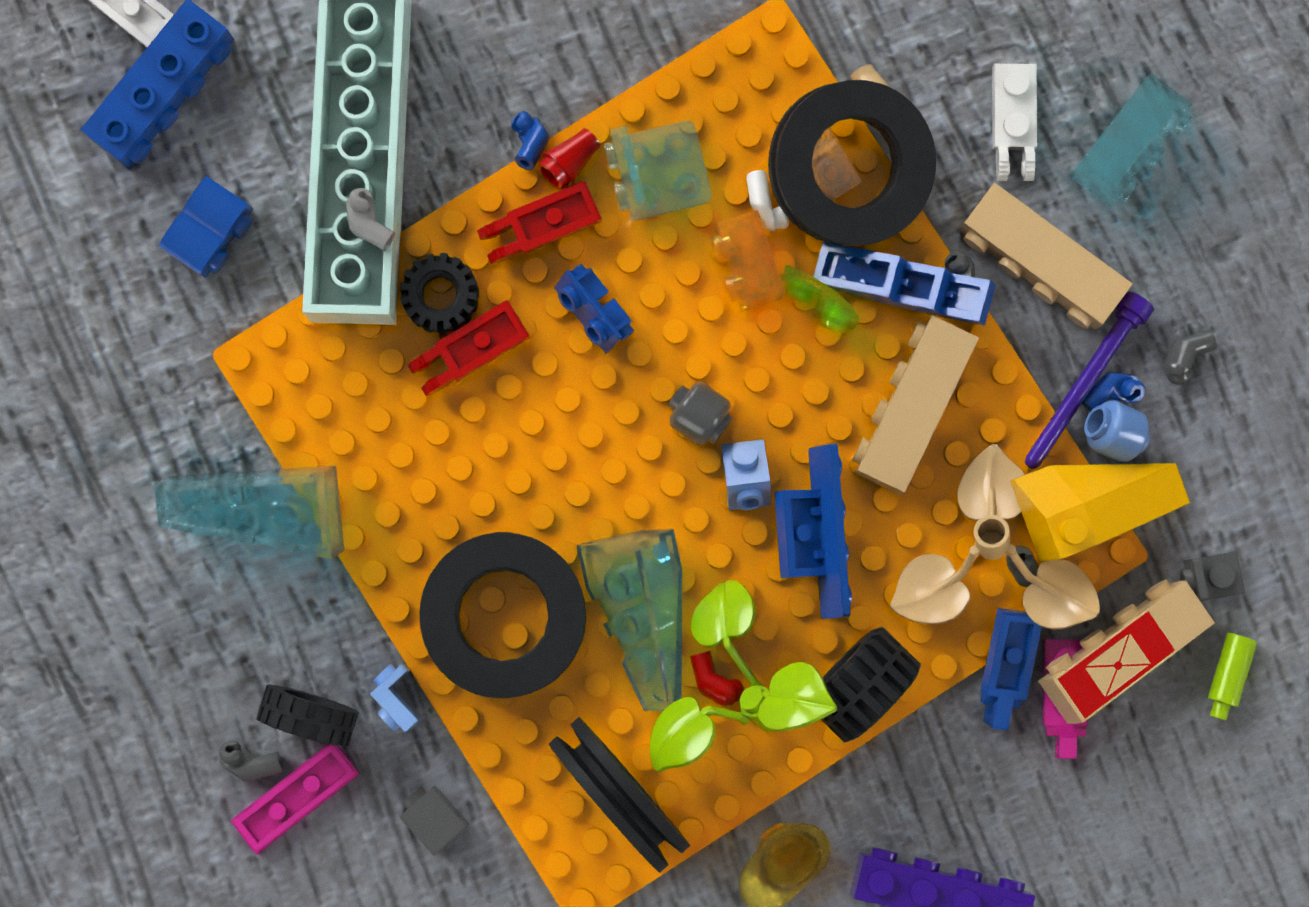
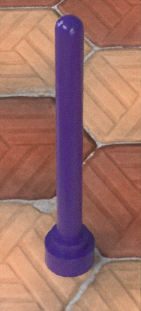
M1127 291L1116 306L1118 311L1115 314L1116 322L1026 455L1025 464L1031 469L1040 467L1130 330L1137 329L1139 324L1144 325L1154 311V307L1145 298L1134 292Z

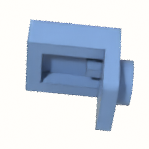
M764 439L721 444L729 510L742 509L749 511L771 505V484Z

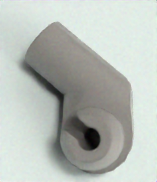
M357 188L351 192L350 197L346 201L349 229L358 237L386 251L394 239L395 232L376 222L374 199L371 192L364 188Z

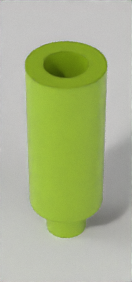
M1227 633L1207 697L1214 701L1209 716L1226 721L1230 707L1238 708L1258 643L1257 641L1241 635Z

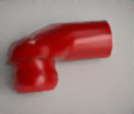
M710 651L690 656L697 687L703 696L721 706H731L734 702L740 701V696L744 691L743 684L738 679L728 680L716 674Z

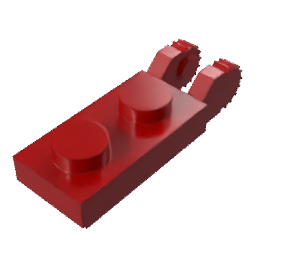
M581 181L506 213V217L481 227L477 230L480 240H489L513 228L517 241L500 246L487 255L490 264H496L513 258L521 252L527 254L601 223L602 218L586 181Z
M505 300L434 343L435 347L411 361L407 366L411 373L414 374L424 371L441 357L444 359L449 370L437 377L431 378L421 387L425 396H429L448 386L455 379L457 382L530 339V335L510 302Z

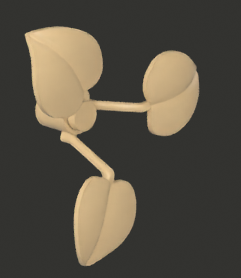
M996 444L987 447L972 461L958 487V504L962 513L968 519L977 521L974 526L975 545L970 547L969 554L962 567L955 573L953 564L947 558L936 554L921 555L913 559L903 569L894 597L890 603L892 610L896 614L912 622L940 624L951 621L965 610L970 601L969 590L960 580L967 575L976 557L981 555L986 559L995 560L1006 554L1012 559L1024 578L1032 583L1024 591L1023 606L1028 617L1039 626L1053 630L1075 626L1096 618L1100 613V605L1097 592L1090 579L1074 563L1064 559L1043 561L1035 576L1017 554L1015 546L1010 544L1009 526L1005 520H1012L1022 513L1010 480L1025 474Z

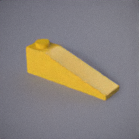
M1176 463L1050 465L1010 480L1039 562L1060 560L1190 503Z

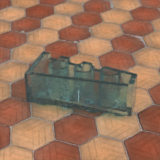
M336 466L169 476L154 483L159 527L212 537L215 535L248 544L259 543L279 547L278 549L285 551L317 554V557L333 559L344 551Z

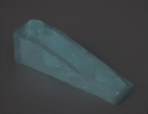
M674 529L641 530L577 545L586 589L592 600L598 598L608 618V622L603 625L609 637L613 635L617 637L625 654L622 665L643 710L664 711L670 704L682 697V566Z

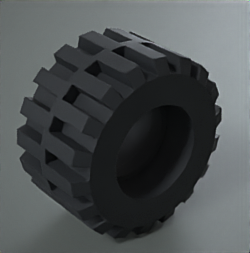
M884 627L871 630L852 646L823 676L826 688L838 710L821 720L844 743L858 738L872 727L906 692L916 679L921 663Z

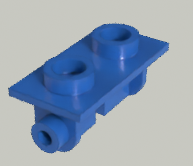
M580 264L572 271L567 270L555 285L554 289L558 293L561 304L565 309L575 314L584 326L589 340L595 345H599L605 354L609 353L619 340H625L635 331L630 325L633 321L615 299H612L604 306L599 303L598 300L607 295L609 291L591 268L586 269L583 264Z

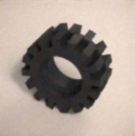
M433 253L425 255L426 259L421 261L417 259L412 263L414 266L410 270L407 269L403 275L405 277L404 282L400 283L401 303L413 323L418 327L424 328L425 331L430 333L435 331L439 334H447L449 330L456 331L463 323H468L472 319V313L477 310L479 289L476 279L470 268L464 265L457 257L451 258L445 253H440V256H434ZM433 279H448L456 287V298L452 305L446 309H433L424 301V288Z

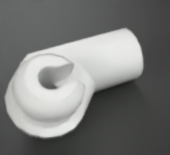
M756 170L748 173L746 179L750 205L763 228L770 232H775V229H786L789 226V218L780 206L772 208L767 172Z

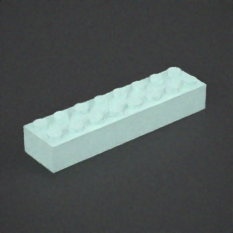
M319 0L302 313L311 323L396 325L412 0ZM357 188L369 190L374 199L376 222L395 232L394 239L386 251L358 237L349 229L346 201L353 190Z

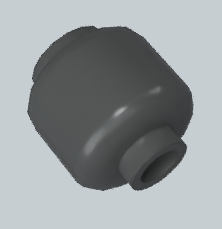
M698 382L690 389L682 385L668 403V406L674 410L670 416V426L697 446L703 445L708 441L714 444L734 418L729 414L731 410L730 401L704 382Z

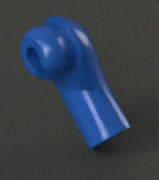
M1107 372L1096 381L1082 402V405L1088 411H1091L1108 399L1136 403L1144 397L1145 386L1136 376Z

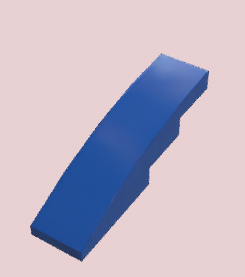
M827 242L822 243L812 278L813 284L836 291L985 326L996 287L991 280L950 273L946 268L909 262L901 256Z

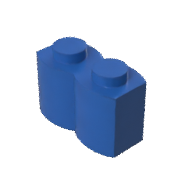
M206 176L194 190L182 212L170 225L158 247L204 278L210 272L217 274L229 258V253L226 251L229 243L234 237L241 239L249 230L253 222V218L249 215L253 208Z

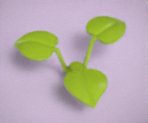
M727 580L725 583L716 586L704 597L693 613L691 631L694 639L704 647H716L723 642L725 649L751 684L740 696L741 711L736 712L714 706H706L701 709L698 701L692 697H685L670 704L656 720L650 739L651 762L653 768L658 773L666 769L689 765L697 761L709 750L715 737V724L709 716L715 715L738 720L743 725L751 720L763 731L773 732L788 731L807 726L838 710L822 676L810 664L796 662L781 668L772 677L769 690L756 679L733 646L731 639L746 635L751 630L755 620L753 598L748 590L737 581Z

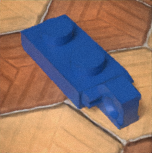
M997 608L981 686L980 700L983 704H986L983 722L987 723L990 728L1008 730L1012 708H1020L1022 700H1027L1042 627L1034 623L1024 611Z

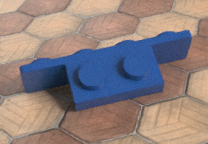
M826 444L809 448L808 451L811 490H783L774 492L780 577L818 576L821 618L833 619L850 616L852 592L848 585L847 573L849 550L845 542L843 519L846 510L841 494L840 476L842 473V462L838 454V445Z

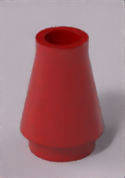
M583 128L578 134L543 153V160L538 164V169L543 177L556 189L561 190L565 185L572 186L593 154L601 147L600 142L592 132Z

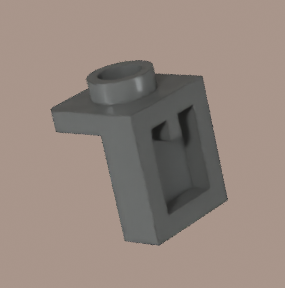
M1237 551L1183 561L1185 569L1180 570V581H1187L1200 602L1245 593Z

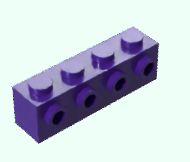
M872 847L871 854L859 852L850 892L854 899L887 907H1033L1035 900L1033 894L1024 891L1025 883L1000 877L999 883L994 884L982 881L983 873L957 867L956 874L939 871L941 863L915 857L914 864L897 861L898 853Z

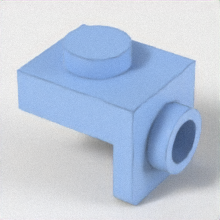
M390 664L372 681L377 688L370 695L382 707L377 713L393 731L401 727L404 732H408L422 720L393 689L411 671L406 664H401L397 669Z

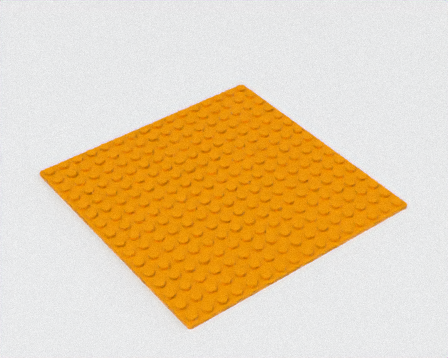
M769 0L548 140L543 153L578 134L583 128L592 132L600 142L601 147L593 154L572 185L586 181L602 218L601 223L527 254L521 252L508 260L490 264L487 255L500 246L517 241L513 228L495 238L480 240L477 230L506 217V213L560 191L553 187L538 169V164L543 160L542 154L532 170H525L513 161L401 232L396 325L311 323L302 313V294L219 346L213 352L216 364L559 907H614L985 666L997 608L1026 612L1023 606V594L1027 587H1022L1016 582L1007 567V555L1005 554L1003 557L995 560L986 559L981 555L976 557L967 575L960 580L970 593V601L967 607L958 617L940 624L912 622L892 610L890 603L894 597L903 569L913 559L921 555L936 554L950 560L954 566L955 573L960 570L969 554L970 547L975 545L974 526L977 521L968 519L962 513L958 504V487L968 466L990 445H998L1004 454L1025 475L1050 465H1090L1065 428L1040 467L1036 469L1027 467L1025 457L1055 411L990 312H988L985 326L935 316L979 337L906 492L899 496L854 474L858 463L852 461V458L862 438L871 440L877 427L876 424L870 422L881 399L889 402L896 388L889 384L890 379L899 361L908 363L914 348L907 345L918 322L926 325L932 315L813 284L812 278L824 241L806 234L793 224L790 219L789 226L786 229H775V232H770L763 228L750 205L746 176L752 171L762 170L767 172L772 208L779 206L770 183L768 159L773 134L783 115L806 93L818 87L838 82L784 0ZM854 119L840 120L826 129L815 145L812 159L814 178L823 194L836 204L850 208L864 206L881 194L889 181L892 165L865 122ZM923 210L905 229L889 239L869 245H843L897 255L909 262L946 268L945 259L950 254V251ZM431 253L434 256H440V253H445L451 258H459L464 265L470 268L476 279L479 289L478 307L476 312L472 313V319L469 322L508 300L530 335V339L457 382L455 379L436 393L425 396L421 387L431 378L437 377L449 370L447 364L441 357L424 371L414 374L411 373L407 365L435 347L434 343L451 334L454 330L447 331V334H439L435 331L430 333L413 323L401 303L400 283L404 282L405 277L403 275L407 269L410 270L414 266L412 264L414 261L426 259L425 255ZM580 264H583L586 269L591 268L609 291L607 295L598 300L599 303L604 306L612 299H615L633 321L630 325L635 331L625 340H619L607 354L604 353L599 345H595L589 340L582 323L573 312L564 308L558 298V293L554 289L567 270L572 271ZM433 279L424 288V301L433 309H446L452 305L456 298V287L448 279ZM704 382L730 401L731 410L729 414L734 418L714 444L708 441L703 445L697 446L670 426L669 420L674 410L668 406V403L682 385L690 389L694 384ZM764 439L771 484V505L749 511L742 509L729 510L721 444ZM826 444L838 445V454L842 462V473L840 476L841 494L846 510L843 519L845 542L849 550L847 573L848 585L852 592L850 616L833 619L821 618L818 576L780 577L774 492L783 490H811L808 451L809 448ZM1022 513L1012 520H1005L1009 526L1010 544L1015 547L1025 546L1029 548L1040 566L1042 562H1039ZM1132 529L1063 559L1078 566L1090 579L1096 592H1099L1147 560L1148 553ZM496 532H509L529 536L556 551L577 577L582 588L586 606V625L583 640L568 668L556 680L544 688L513 698L485 697L469 692L453 683L438 669L425 647L420 629L419 611L421 597L426 582L439 561L461 543L480 535ZM511 571L488 573L471 585L463 596L459 618L461 631L473 649L484 657L504 661L517 659L535 648L545 633L548 611L546 599L537 584L525 575ZM727 580H734L742 584L753 598L755 620L751 630L742 637L731 639L733 646L756 679L768 690L774 674L791 663L804 662L810 664L823 678L852 646L868 632L879 627H884L921 663L916 679L906 692L872 727L854 740L844 743L822 720L793 730L766 732L751 720L743 725L738 720L712 715L709 718L715 724V737L711 747L701 758L689 765L666 769L660 773L653 768L651 762L650 739L653 727L660 714L673 702L685 697H692L698 701L701 709L706 706H714L736 712L741 711L740 701L734 702L731 706H721L703 696L698 690L690 660L692 655L710 651L716 674L728 680L738 679L743 684L744 690L751 686L725 649L723 642L716 647H704L694 639L691 631L692 616L699 603L716 586L725 583ZM578 717L591 728L618 758L690 844V847L683 853L679 852L665 840L659 844L658 847L668 863V866L661 872H658L626 839L576 781L549 746V743L557 736L574 749L581 743L570 725Z

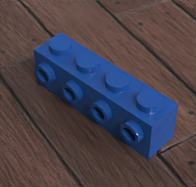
M185 0L80 130L126 168L129 169L134 162L136 164L141 163L150 153L153 146L150 142L159 131H166L174 124L179 116L177 109L187 97L193 98L200 92L206 82L204 76L214 64L216 66L220 65L229 56L232 50L231 43L234 40L231 33L225 26L194 2Z

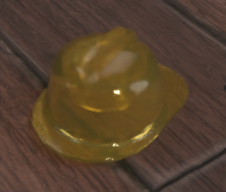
M781 822L767 828L760 836L756 846L757 851L750 857L742 869L739 879L740 895L749 907H782L787 904L826 867L830 857V842L825 832L815 825L805 823Z

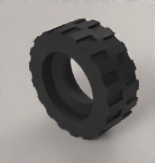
M268 684L266 685L256 720L289 734L321 743L345 747L349 746L359 711L321 696Z

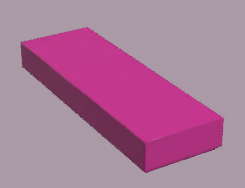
M327 744L230 820V822L253 852L258 855L361 773L340 746Z

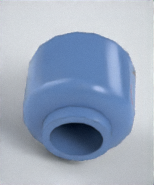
M1106 401L1090 411L1085 420L1084 432L1089 447L1095 452L1117 462L1132 460L1142 453L1149 444V422L1145 414L1119 401Z

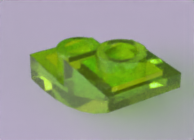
M789 265L785 266L778 286L786 290L785 296L803 303H809L811 298L818 300L813 317L822 319L820 325L826 329L839 333H844L846 328L854 330L860 316L841 295L817 278Z

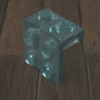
M682 121L633 134L628 133L627 126L610 130L611 143L604 144L609 168H618L621 184L614 185L620 211L628 209L631 222L707 204L711 200L712 192L696 128L691 121Z

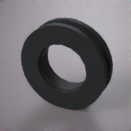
M847 80L827 84L806 93L786 111L776 127L770 144L768 159L769 178L779 206L790 221L800 230L827 243L869 245L898 234L919 215L931 194L934 184L936 151L931 131L925 119L914 104L904 95L877 82ZM845 119L864 121L877 129L889 146L892 161L889 181L881 194L868 204L855 208L840 206L826 197L815 181L812 168L814 148L823 132L836 122Z
M509 532L480 535L461 543L448 552L433 569L426 582L419 611L422 638L428 654L438 669L459 687L474 694L491 698H513L527 695L544 688L556 680L575 658L582 643L586 625V606L582 588L566 561L556 551L541 541L529 536ZM511 571L525 575L537 584L546 599L548 621L543 637L533 650L517 659L499 661L484 657L469 645L461 631L459 611L463 596L475 581L488 573Z
M578 717L570 725L581 744L574 749L557 736L549 743V746L618 830L658 872H661L668 866V863L658 847L659 844L665 840L681 853L690 847V844L618 758L591 728Z

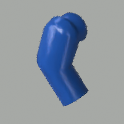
M522 111L511 122V128L519 133L518 138L523 143L515 157V162L525 170H532L547 146L549 136L537 117L532 118L528 112Z

